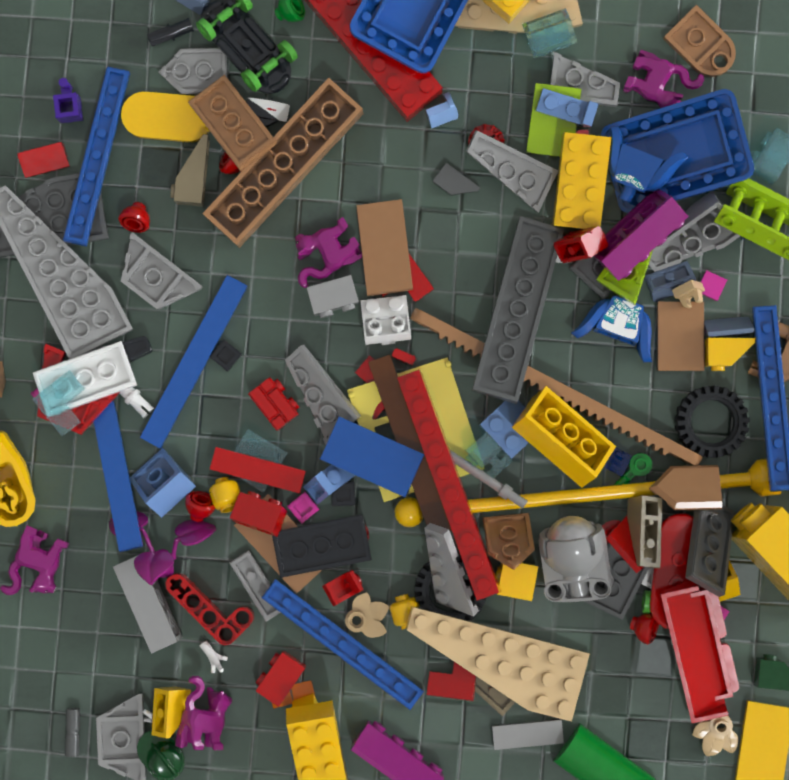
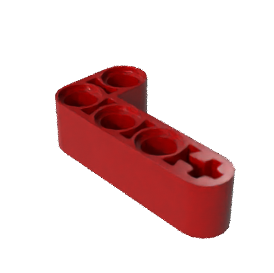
M182 573L173 574L166 580L167 591L221 645H229L234 642L254 621V612L248 606H240L227 618ZM173 579H181V587L184 590L189 587L191 590L182 597L180 594L184 593L181 588L174 589L173 585L175 583ZM191 594L199 597L200 603L197 607H193L188 603V597ZM206 611L215 613L216 621L214 623H208L205 620L204 615ZM239 611L248 613L249 621L247 623L238 621L237 614ZM222 628L231 629L233 633L231 639L226 640L222 638Z

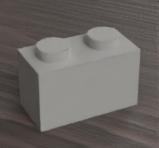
M351 275L306 287L314 315H319L320 318L334 315L333 311L342 309V312L356 309L355 305L359 304Z

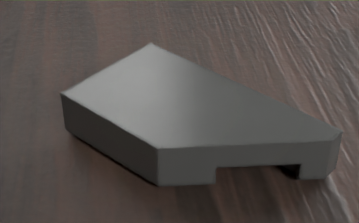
M448 163L443 166L433 180L434 184L450 196L478 192L480 190L479 186Z

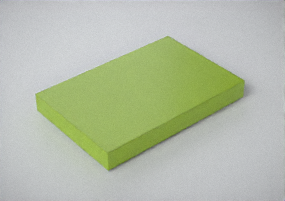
M535 83L526 152L560 157L563 133H576L577 124L536 112L540 94L544 88L580 100L582 89Z

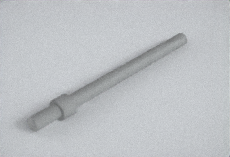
M450 450L456 465L497 491L498 495L503 499H509L521 508L525 507L528 501L515 493L512 487L507 484L503 485Z

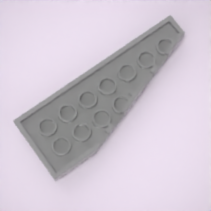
M6 185L1 187L0 227L68 358L72 359L86 354L132 331L133 328L112 288L47 227Z

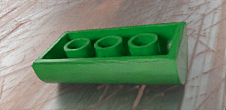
M580 723L553 760L554 763L578 780H656V778Z

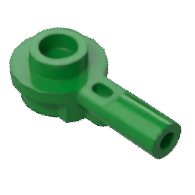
M643 453L632 456L629 462V470L613 485L628 484L636 475H647L653 465L651 458Z

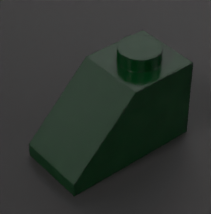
M763 654V658L756 657L754 686L789 691V667L785 662L777 659V655Z

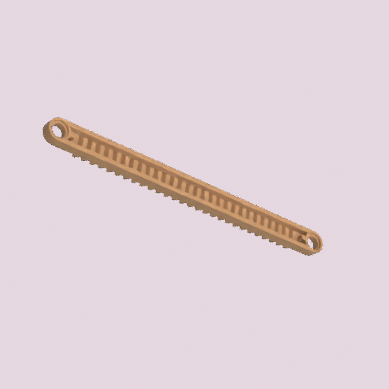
M414 309L410 316L412 321L439 334L440 341L446 338L448 345L454 342L456 349L462 346L463 353H467L470 350L472 351L471 357L474 358L479 355L481 358L485 343L422 310ZM527 367L524 382L526 380L529 381V387L537 385V391H540L547 386L564 402H570L571 408L577 406L579 413L585 410L587 417L594 415L595 421L602 419V425L605 426L610 423V429L619 428L620 434L627 432V438L635 436V442L643 441V446L645 447L652 445V451L660 449V455L668 453L689 465L700 464L703 457L694 451L534 368Z

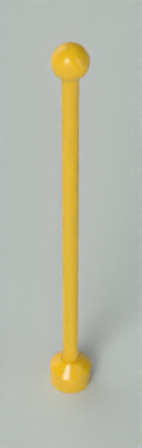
M767 459L756 460L748 472L720 475L721 489L750 486L761 497L781 494V491L770 492ZM655 481L520 494V496L528 501L524 508L633 498L641 495L653 496L655 494L649 488ZM500 496L468 500L473 513L521 508L509 499L505 500ZM403 498L395 507V518L404 527H415L424 518L419 503L415 498Z

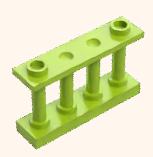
M751 179L729 185L726 194L733 197L730 206L724 204L714 222L789 260V237L779 232L782 223L789 226V199ZM741 202L753 207L750 217L738 211ZM762 212L774 218L771 227L759 222Z

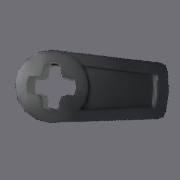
M145 336L122 342L129 363L152 353L151 344Z

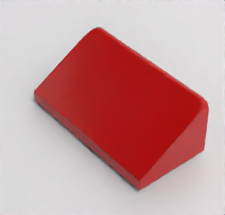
M62 142L17 153L25 178L70 167L65 145Z

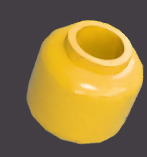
M228 477L218 478L209 489L212 504L221 513L232 512L240 492L238 482L229 480Z
M408 593L395 597L396 602L389 606L394 625L401 626L402 630L406 628L411 606L417 608L420 606L419 601L416 602L415 597L409 598Z

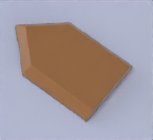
M718 465L670 466L649 488L655 495H659L664 499L667 505L674 510L722 509Z
M529 513L483 517L488 555L515 570L535 550Z

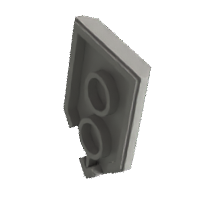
M219 48L180 49L158 73L182 95L199 94L224 74L228 78L227 57Z

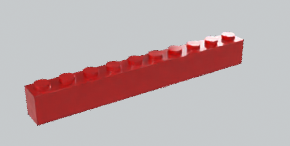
M416 370L397 378L476 600L501 593L423 373L420 370Z

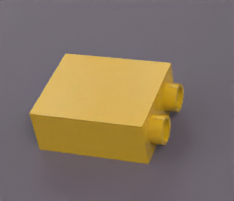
M751 502L731 519V522L737 528L732 533V541L789 601V514L780 506H768L761 503L754 506Z

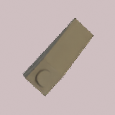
M207 134L202 135L177 175L175 184L171 185V198H174V202L178 205L204 207L210 137Z
M643 495L629 498L627 519L637 566L660 568L662 498Z

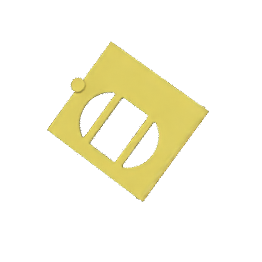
M448 357L397 373L398 377L416 370H420L423 373L450 450L480 470H483L484 466ZM375 381L347 390L351 404L361 415L357 420L358 425L375 432V427L389 423L387 416L376 420L372 419L375 408L382 401ZM456 465L460 477L470 474ZM378 485L383 502L401 497V495ZM412 485L408 491V494L414 492Z

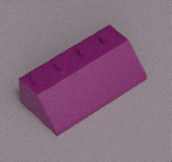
M660 189L651 192L605 234L608 247L593 257L619 281L629 276L632 268L639 262L645 261L656 246L662 245L671 232L681 228L685 222L684 220L689 216L672 196Z
M368 720L352 742L351 751L391 780H444V775L441 773L443 770L437 764L425 762L422 759L424 756L414 748L411 751L403 746L405 742L395 734L391 737L385 733L386 728L377 721L372 723Z

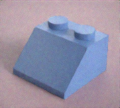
M519 400L517 404L504 401L479 424L482 430L509 459H512L529 443L511 428L525 409Z
M164 448L158 451L130 477V482L144 502L161 518L196 487L186 472Z

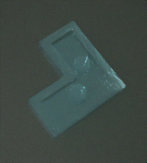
M69 370L32 400L58 433L64 436L81 422L67 403L84 391L85 388L72 371Z

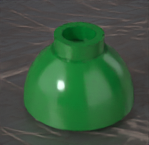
M279 0L278 7L275 8V15L280 21L299 22L305 18V7L302 0Z

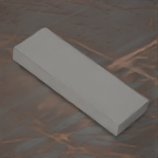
M250 550L229 562L266 622L281 613L261 598L271 584Z
M561 719L492 725L494 750L564 743Z

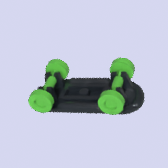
M216 0L208 4L201 14V19L196 22V26L203 37L208 41L212 40L241 72L243 81L252 91L256 92L258 90L262 93L273 94L283 90L291 78L290 63L298 58L292 45L286 40H282L276 46L247 13L253 8L250 0Z

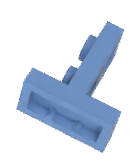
M543 88L535 111L575 123L582 128H588L592 126L598 103L582 101Z
M331 464L314 476L303 488L318 505L355 475Z

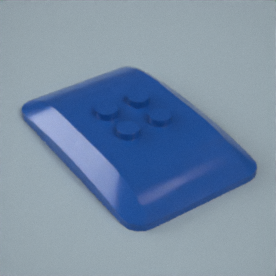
M362 0L350 22L349 29L351 34L360 41L416 72L427 73L434 67L468 0Z
M727 89L714 91L609 124L601 132V136L611 137L610 126H619L624 144L665 161L677 153L684 152L689 158L681 164L669 181L660 189L672 196L675 201L747 180L753 175L755 170L736 97L733 92ZM611 175L618 205L623 212L629 213L651 193L649 191L645 194L636 190L631 203L620 199L619 195L624 185L614 181V177Z

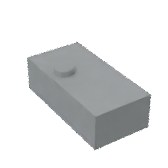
M135 556L113 566V569L152 654L178 642L183 637L158 580L153 585H149L138 575L134 567V559L137 557Z

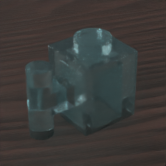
M484 432L465 450L468 454L465 458L472 465H478L480 468H483L489 462L492 468L487 474L493 478L513 461L507 454L501 460L496 457L502 448L488 432Z

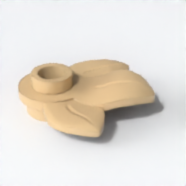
M367 592L362 593L354 599L352 610L346 615L345 624L352 632H362L370 638L380 637L387 633L386 628L380 621L387 614L389 606L380 601L371 602L369 594ZM355 616L361 618V623L358 625L352 622Z
M729 716L699 722L692 733L694 737L703 739L702 749L706 756H714L721 752L722 749L729 753H734L738 746V736L732 730L733 723ZM721 723L725 724V727H724V728H722V729L717 728V726H718L719 724H721Z

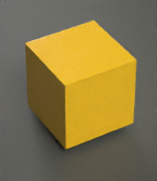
M522 562L513 570L501 563L500 567H497L495 575L501 593L497 595L532 601L538 566Z

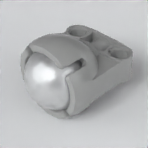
M566 516L557 520L551 527L544 529L540 533L538 541L545 581L544 594L548 600L552 602L592 601L604 599L610 595L614 585V578L611 575L606 535L601 524H595L578 516ZM597 582H604L608 587L602 588ZM551 585H557L561 588V590L556 591L551 587Z

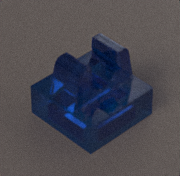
M615 448L603 468L623 476L632 455Z

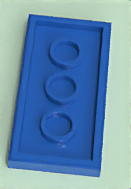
M338 417L320 459L406 497L425 454L342 417Z

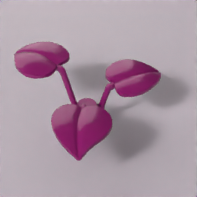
M136 511L140 532L150 552L139 554L134 559L136 572L149 585H153L159 577L166 578L174 573L173 564L174 559H176L178 543L181 541L185 546L198 544L210 537L217 528L205 521H184L175 528V535L178 537L174 539L172 552L169 553L165 549L155 551L143 528L148 523V517L144 513ZM113 518L108 521L109 529L116 536Z

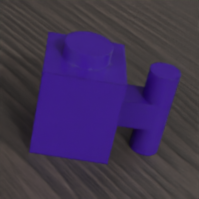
M66 78L59 79L61 94L53 95L56 119L60 123L84 121L80 96L76 92L72 93L73 87Z

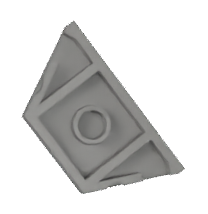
M133 232L130 234V243L125 257V267L122 272L121 282L154 308L160 310L203 288L202 285Z
M143 693L133 696L96 718L98 765L134 780H147L146 767L137 755L138 741L145 733Z

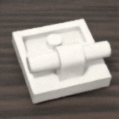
M406 295L360 300L365 345L378 343L390 345L396 344V341L411 340Z

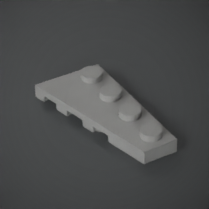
M476 130L466 152L534 211L539 213L558 170Z
M305 345L299 346L285 359L297 387H300L305 397L303 399L307 407H310L315 417L313 420L317 428H320L324 436L325 445L329 440L338 417L353 423L361 417Z
M429 523L424 529L435 600L441 605L474 616L479 610L476 604H472L470 597L473 594L470 586L465 585L463 579L465 572L463 566H460L456 560L458 553L449 529Z

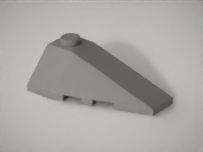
M710 191L692 204L685 211L689 217L684 220L683 226L671 232L662 245L656 246L653 249L649 266L654 272L679 264L682 260L692 256H702L704 252L715 248L716 250L722 249L740 237V235L714 222L723 204L713 191Z

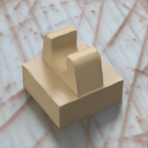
M690 280L672 289L674 297L679 299L685 308H692L690 303L692 297H694L697 303L703 302L702 292L705 289L702 282Z

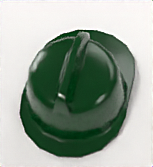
M150 730L139 739L137 755L153 777L157 780H173L180 775L185 766V757L181 749L175 746V742L171 737L153 736L152 730Z

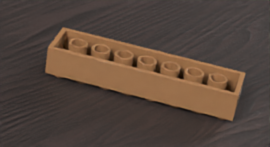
M328 78L274 136L277 144L244 168L204 211L203 215L240 248L363 115V108Z

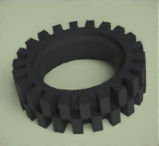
M719 386L701 387L690 392L682 399L680 406L676 410L677 416H675L674 420L676 421L675 431L678 432V438L684 443V447L702 457H723L733 453L732 451L738 449L741 442L745 441V435L749 431L747 426L750 423V417L747 418L748 409L744 407L743 400L739 399L737 394L729 391L728 388ZM708 400L724 404L729 409L733 419V426L729 435L723 441L714 444L700 440L693 432L691 426L693 411L699 404Z
M458 555L456 560L460 566H463L464 572L468 576L461 555ZM430 562L424 564L415 581L416 602L419 601L420 604L418 607L462 620L472 621L481 612L486 598L476 600L472 588L473 595L471 596L472 604L477 605L479 610L474 616L458 610L450 612L441 610L435 606L429 596V584L432 580Z

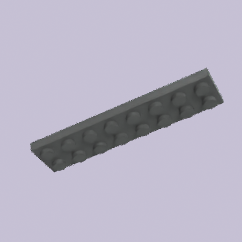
M520 216L472 387L473 392L514 404L518 403L558 255L553 245L555 241L562 238L563 228Z

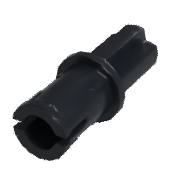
M186 18L172 25L168 23L166 27L148 33L147 36L151 46H156L169 40L175 41V38L194 32L189 18Z

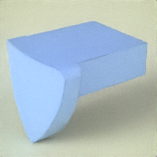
M449 92L443 94L444 103L426 109L431 129L458 119V111Z

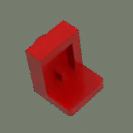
M353 570L338 576L322 586L333 606L363 591L362 581Z

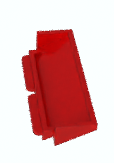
M690 580L661 591L660 594L691 723L729 716L724 699L733 697V693L739 690V683L731 648L727 643L721 644L720 638L726 636L727 631L719 597L702 587L699 588L697 584Z

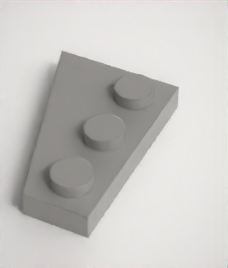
M554 52L550 85L581 88L580 100L592 101L602 106L617 107L620 82L599 72L581 66L580 63L562 57L561 54Z

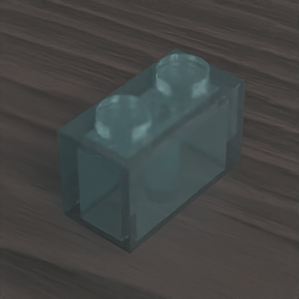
M566 8L522 24L533 58L545 56L550 52L564 49L577 43L573 25Z
M778 128L772 133L769 131L766 133L761 141V144L764 145L761 151H755L752 156L755 169L753 174L771 185L778 180L789 162V135Z

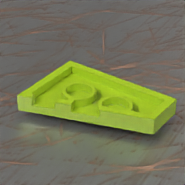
M653 250L645 261L639 262L632 268L631 274L626 278L618 281L604 268L596 279L597 282L631 304L636 305Z

